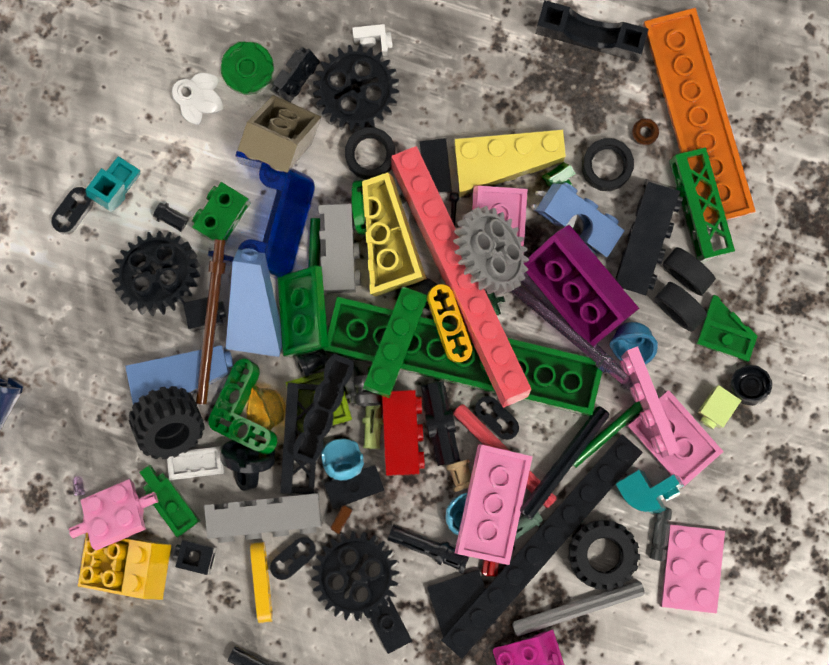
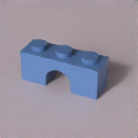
M566 182L563 184H552L535 211L555 226L566 227L570 219L578 215L583 222V231L579 237L596 256L608 257L625 231L618 226L619 221L610 214L605 213L603 215L597 210L599 206L590 199L585 198L583 200L576 194L578 192L577 189Z

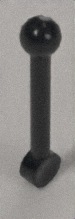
M452 192L449 195L451 201L450 218L455 226L456 207L460 197L457 192Z

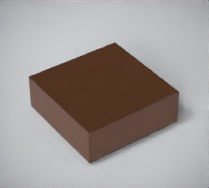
M346 505L342 506L330 527L331 530L340 534L354 510Z

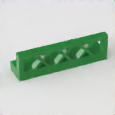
M706 147L676 154L669 160L676 188L680 191L679 196L683 197L681 206L696 258L700 262H705L713 257L735 252ZM701 156L703 168L700 173L690 169L688 158ZM699 181L707 184L710 188L707 200L697 194L696 186ZM707 206L717 213L718 219L714 226L704 219L703 213ZM714 233L724 238L726 248L713 251L710 240Z

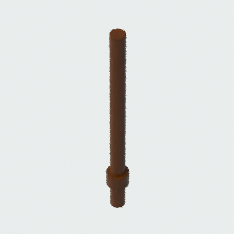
M215 239L213 259L209 261L208 272H211L196 396V404L207 405L222 274H225L226 263L223 262L226 240Z

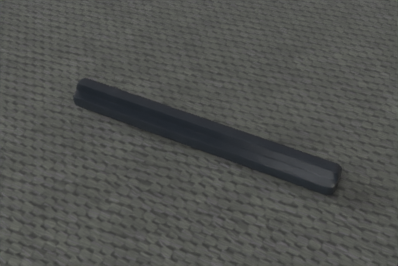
M600 406L594 410L593 414L520 508V512L525 518L533 519L609 418L607 410Z

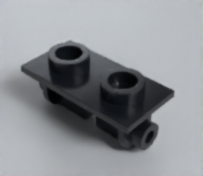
M301 47L299 50L296 49L286 63V66L292 71L288 73L282 69L271 83L273 87L270 90L278 96L281 95L284 100L291 103L294 97L300 93L302 86L310 75L315 72L320 60L309 48Z

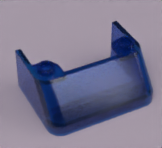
M237 151L235 156L239 164L260 169L259 178L262 184L277 190L263 242L248 239L243 241L238 249L249 248L259 253H265L270 277L279 278L292 273L315 194L314 181L310 176L293 168L288 173L277 171L271 168L269 164L260 160H252L244 153ZM209 250L207 256L211 260L213 259V251ZM224 254L223 262L228 266H232L234 257Z

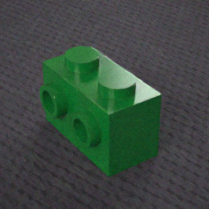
M220 182L218 187L213 186L206 198L208 203L204 209L200 208L192 219L194 223L192 228L212 242H215V239L226 240L227 242L251 204L249 198Z

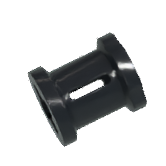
M320 349L305 356L297 355L295 360L302 377L305 379L309 377V374L325 369L328 357L324 349Z

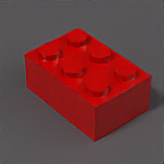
M416 390L392 391L390 398L382 396L386 476L420 475L419 469H425L424 452H419L418 442L424 441L423 424H417V414H422L421 396H416Z

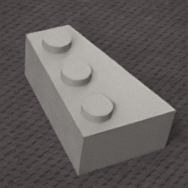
M318 205L324 294L356 293V286H361L360 269H355V259H360L359 242L354 243V232L357 231L353 219L352 205Z

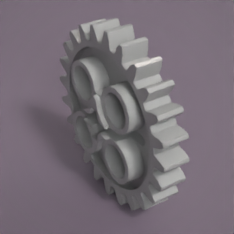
M487 206L481 209L477 207L463 215V219L457 222L459 228L454 230L459 238L453 240V242L459 246V249L454 252L462 257L458 264L465 265L464 275L470 273L472 275L471 283L473 284L478 281L479 290L486 288L487 294L493 292L496 295L506 294L521 285L520 282L525 280L523 273L528 271V268L523 263L529 261L523 255L527 248L521 246L524 238L517 236L519 228H512V219L510 218L505 221L504 213L497 214L496 208L489 210Z

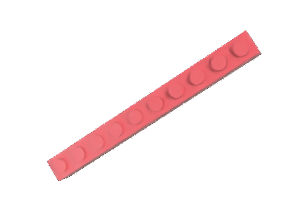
M417 146L392 155L391 169L445 285L450 287L454 293L465 328L502 407L504 408L527 398L531 387L485 290H479L478 281L472 284V275L470 273L464 275L465 265L458 264L462 257L454 252L459 249V246L453 242V240L459 238L454 232L456 228Z

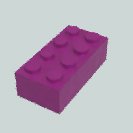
M567 225L550 237L528 258L529 261L523 263L528 268L526 273L589 349L640 309L570 225Z

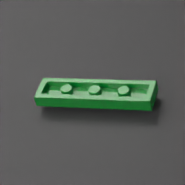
M402 287L363 389L390 398L427 303V295Z

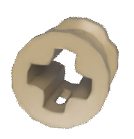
M469 459L446 466V469L451 472L454 481V492L469 488L471 479L468 467Z

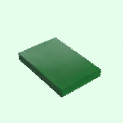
M312 266L277 277L283 356L292 357L327 348L328 337L322 267Z

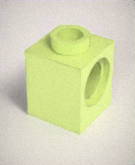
M717 385L712 389L696 414L702 417L700 422L710 429L714 430L715 427L718 429L724 428L742 400Z

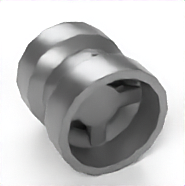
M368 375L354 377V386L357 388V394L354 396L355 405H382L381 395L363 389Z

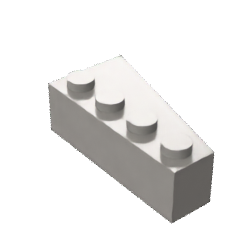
M319 493L204 505L207 539L218 538V543L235 541L234 536L245 535V540L262 538L261 533L272 532L273 537L288 536L289 530L300 529V534L315 533L316 527L322 526Z

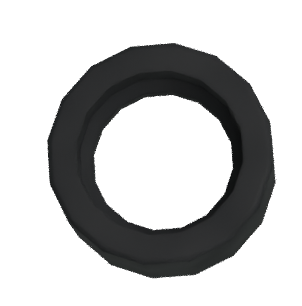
M364 127L355 131L349 137L345 146V159L350 171L357 177L368 180L387 172L389 173L392 170L391 157L396 154V149L392 138L385 131L376 127ZM374 138L384 145L386 158L380 167L366 169L357 163L355 149L361 141Z
M603 138L595 141L587 149L582 160V172L585 180L593 188L600 191H613L621 188L629 180L634 170V158L631 150L624 142L615 138ZM605 149L613 150L622 157L624 162L623 171L616 179L603 180L594 173L592 160L599 151Z
M676 247L663 262L664 268L678 282L697 295L702 296L716 280L714 274L702 262L682 248Z
M668 282L655 296V301L672 320L690 332H693L707 317L706 311L699 302L682 287L673 282Z

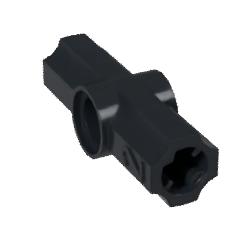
M444 381L422 385L421 390L427 413L425 414L429 438H432L437 466L460 462L455 438L456 427L452 409H449Z

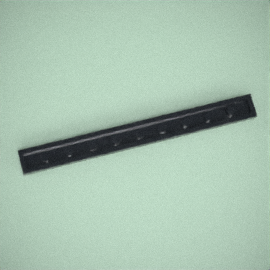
M623 434L620 435L511 559L510 564L503 568L441 641L463 659L643 452Z

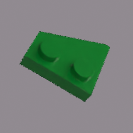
M712 295L706 312L707 317L703 321L696 345L749 362L757 335L748 326H745L741 319L720 301L721 299L718 296Z

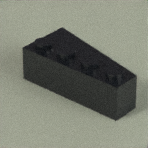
M645 178L643 188L646 189L644 195L638 201L635 214L636 220L631 225L627 239L628 245L624 248L615 280L623 289L646 296L648 289L652 291L654 289L657 275L653 273L656 264H662L666 249L662 248L665 238L670 239L674 223L670 222L673 212L678 213L683 197L679 196L680 191L677 188Z

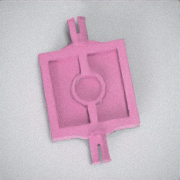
M128 479L80 500L84 514L83 523L70 527V536L74 539L88 533L91 547L94 550H99L146 530L143 520L144 508L158 503L157 495L155 492L139 498L134 483Z

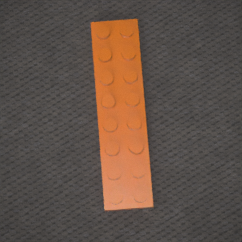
M696 7L644 21V28L649 29L647 40L680 153L706 147L727 221L755 213L754 203ZM701 156L688 158L690 169L700 173L703 168ZM699 181L696 186L697 194L707 200L710 188L707 184ZM707 206L703 216L705 221L713 225L717 221L718 216L716 211Z

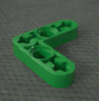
M243 358L234 364L209 416V426L213 431L262 454H269L276 448V434L261 425L241 417L260 375L258 365L249 359ZM244 369L249 370L247 375L243 374ZM237 382L243 383V386L238 385ZM234 390H238L239 397L237 401L230 403V394ZM221 418H224L232 423L227 427L219 422ZM246 424L248 428L247 433L239 438L238 430L240 426ZM256 434L267 439L266 443L263 444L255 440Z

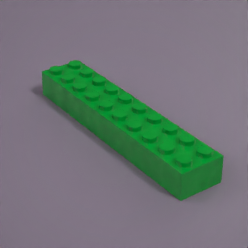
M337 297L327 335L328 347L324 348V351L372 364L393 310ZM421 317L400 371L496 394L471 339V356L463 362H452L446 356L435 321ZM442 322V326L446 331H454L457 325ZM459 332L456 335L447 337L448 342L454 339L456 345L452 349V353L463 357L462 352L465 351V346H459L456 339L462 337L461 333ZM508 338L531 387L529 396L523 399V401L585 416L593 414L605 361Z

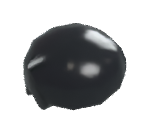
M746 365L734 372L730 386L733 395L742 400L741 403L743 405L755 406L763 403L769 397L773 383L767 371L756 365Z

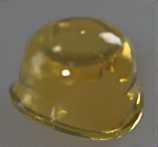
M253 386L247 404V419L272 430L273 427L279 425L285 418V402L276 390Z

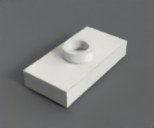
M222 447L189 450L186 453L179 454L178 457H169L167 459L169 480L225 474L224 465L220 461Z

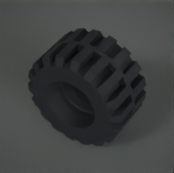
M164 386L160 387L159 390L154 391L153 389L149 391V394L146 396L142 395L139 398V402L134 403L132 406L133 411L129 412V424L140 451H143V454L146 456L151 455V458L154 459L159 457L168 459L171 456L175 458L183 452H188L189 448L194 447L198 443L197 440L202 438V431L205 430L204 420L190 392L187 393L186 389H178L177 386H171L170 388Z
M609 520L592 521L587 525H583L573 535V540L568 548V560L573 573L581 582L598 590H613V588L623 586L626 581H630L634 571H637V562L640 560L638 542L634 540V535L622 524ZM607 538L618 546V563L609 571H598L588 561V549L597 539Z

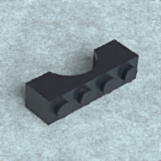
M544 0L535 34L638 62L642 55L649 29L626 22L606 23L592 20L576 13L571 7Z

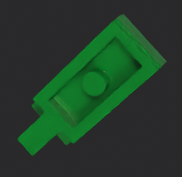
M151 465L139 472L147 482V485L143 487L146 491L145 495L152 492L156 493L158 503L153 504V506L177 538L200 522L195 512L164 472L158 475Z

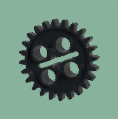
M348 45L347 53L338 48L337 57L329 53L330 63L321 61L320 64L324 71L315 72L316 76L321 80L313 81V87L320 89L313 92L314 98H321L316 103L317 108L325 107L321 113L323 118L331 115L329 121L331 125L336 121H340V130L348 124L351 132L354 131L356 125H359L360 129L364 128L365 124L375 127L374 121L376 119L383 124V113L392 115V111L388 106H397V101L392 97L400 95L398 89L392 88L399 85V79H391L396 75V69L388 70L391 61L381 62L383 58L382 52L373 56V47H370L365 53L363 52L362 45H359L357 51L354 52L351 45ZM360 66H367L370 69V73L367 76H359L356 70ZM335 77H343L346 80L342 87H335L331 83ZM378 78L377 82L369 83L372 79ZM357 84L361 92L356 93L355 90H352V85ZM371 90H378L381 93V97L378 100L372 101L367 98V94ZM337 94H344L339 99L334 98V96ZM349 100L357 104L353 111H345L342 105Z
M158 231L154 238L148 232L146 240L137 236L138 244L134 245L128 242L130 250L120 251L124 258L115 259L116 264L120 267L112 270L116 276L112 280L113 284L117 287L115 292L125 305L128 304L132 311L137 309L141 315L147 309L151 316L155 315L157 309L165 315L166 307L168 306L175 311V303L178 301L184 305L185 301L182 297L184 295L192 297L193 294L189 288L198 286L193 279L200 277V273L196 269L200 267V263L196 259L198 257L188 241L184 242L180 235L175 238L172 232H169L164 237L163 233ZM172 255L168 260L163 261L165 257ZM145 262L143 266L138 267L140 263ZM175 279L172 284L167 285L170 280ZM149 285L146 290L141 291L143 287Z
M352 531L350 539L344 533H341V542L332 538L331 543L333 547L331 549L324 545L322 547L326 555L316 556L321 561V565L312 566L314 570L319 572V575L311 578V580L319 582V585L313 591L323 593L318 601L321 603L328 601L325 610L331 611L335 608V617L339 618L344 612V619L350 621L353 614L358 622H361L362 614L371 620L373 610L381 615L382 610L380 606L382 604L388 607L391 606L387 600L388 596L397 597L392 591V587H400L401 585L394 581V577L401 575V572L393 569V567L399 564V561L390 560L395 552L393 550L385 552L387 543L383 541L377 545L378 537L375 535L368 541V533L363 532L361 537L358 538L357 532ZM349 551H355V562L347 565L345 555ZM368 554V559L363 563L364 555ZM373 563H379L381 568L380 573L376 577L369 575V567ZM353 572L362 576L360 581L354 580L351 577ZM341 575L344 579V584L342 588L335 590L332 582L335 577ZM365 587L368 591V597L365 601L359 602L356 598L357 591ZM350 589L349 597L345 599L344 595Z

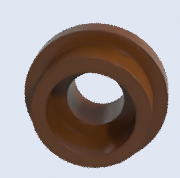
M640 119L633 126V139L643 146L653 144L659 136L658 125L651 119ZM641 129H648L650 136H642L640 133Z

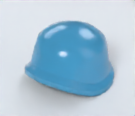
M628 322L619 326L609 344L613 353L620 361L623 360L622 355L627 350L638 346L645 365L653 360L658 349V343L653 337L652 331L647 326L638 322Z

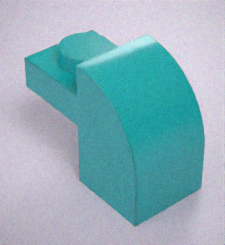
M118 156L107 171L102 168L87 186L86 196L112 212L125 200V194L140 176L141 172L138 168Z
M638 470L616 483V486L631 507L646 513H660L667 510L661 500L665 499L668 501L679 495V489L684 487V484L679 476L673 474L653 487L645 472Z

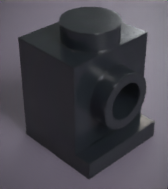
M182 540L181 545L177 544L174 550L173 560L176 561L175 567L209 575L211 574L217 547ZM193 551L199 553V560L196 562L190 559V554Z

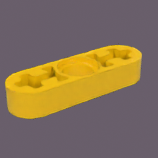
M436 285L428 292L427 301L446 356L452 362L466 361L472 354V345L454 293L447 285ZM437 290H440L441 294L446 293L447 298L444 300L445 308L451 306L453 311H446L439 316L437 310H442L443 307L440 301L435 302L434 300ZM445 316H452L456 319L457 327L454 331L449 332L443 328L442 321ZM459 332L461 333L462 337L456 339L459 346H465V351L462 352L463 357L452 353V349L456 345L454 339L448 342L447 337L456 335Z
M265 542L251 543L250 553L258 623L273 622Z

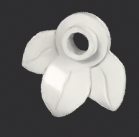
M198 73L191 80L181 79L174 84L172 97L180 105L181 115L186 121L199 125L202 113L211 114L223 109L220 97L213 91L219 82L215 75ZM188 88L190 90V96H183L181 94V89Z

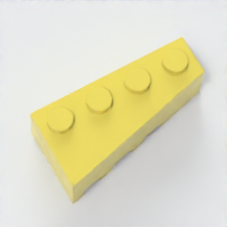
M563 130L455 139L454 147L459 197L461 198L473 193L474 186L491 187L563 163L566 157Z
M387 172L362 181L370 294L376 297L426 280L427 278L393 176Z

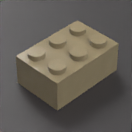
M272 95L247 121L238 151L244 153L252 160H260L269 164L274 170L288 173L311 146L322 116Z

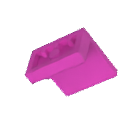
M553 629L542 632L532 638L493 649L497 665H564Z

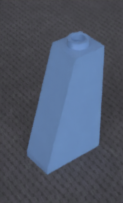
M249 248L238 249L232 264L226 349L280 357L283 348L281 324L265 253H259Z
M222 345L213 347L209 385L229 375V367H233L231 352L226 351ZM202 350L126 365L133 405L139 402V398L142 395L146 396L149 394V391L153 389L156 391L164 386L166 388L177 386L178 389H186L187 393H196Z

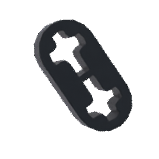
M76 187L72 189L54 212L51 223L53 228L59 233L67 235L73 233L92 208L94 201L85 195L86 204H79L73 210L77 204V201L74 199L75 196L86 194L85 188ZM72 212L68 218V221L71 223L70 226L64 225L60 228L61 222L58 221L61 216L66 218Z
M485 396L478 400L475 406L476 415L497 437L502 440H511L516 437L519 432L517 420L495 398ZM492 402L494 404L492 410L497 417L494 419L488 413L482 415L481 411L483 408L481 403L489 404ZM499 418L505 423L509 421L513 423L511 429L514 432L511 435L509 433L501 434L502 426L497 422Z
M301 537L290 544L271 562L270 570L272 575L279 580H286L292 577L315 556L316 544L314 541L307 537ZM300 542L303 545L309 543L311 546L308 550L310 555L307 557L303 554L296 559L293 555L299 551L298 544ZM289 558L294 561L288 566L289 573L287 575L284 572L277 573L276 570L279 567L277 562L279 560L282 563L286 562Z

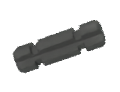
M670 508L656 513L655 518L658 519L654 525L652 539L654 548H651L650 554L652 560L665 561L667 550H665V546L668 545L670 524L668 522L672 516V509Z

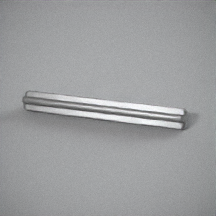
M636 581L514 621L513 628L515 634L521 636L643 596L645 590L643 584L640 581Z

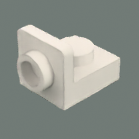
M385 24L352 28L354 44H360L362 47H371L376 45V42H381L383 56H388L387 48H392L391 32H385Z

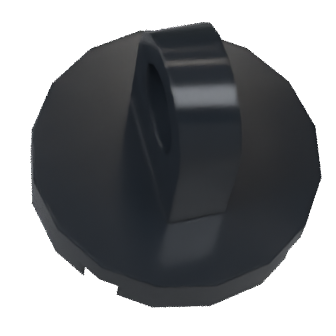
M230 440L221 449L220 461L225 467L234 471L238 487L242 491H247L257 487L259 472H264L275 464V449L269 454H262L234 440ZM257 440V441H259V442H261V443H263V444L266 443L265 441Z

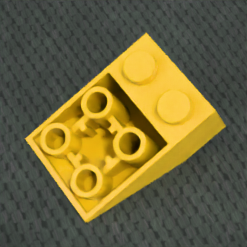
M86 533L78 587L140 599L163 600L171 545L125 538L99 550H94L91 547L89 535Z

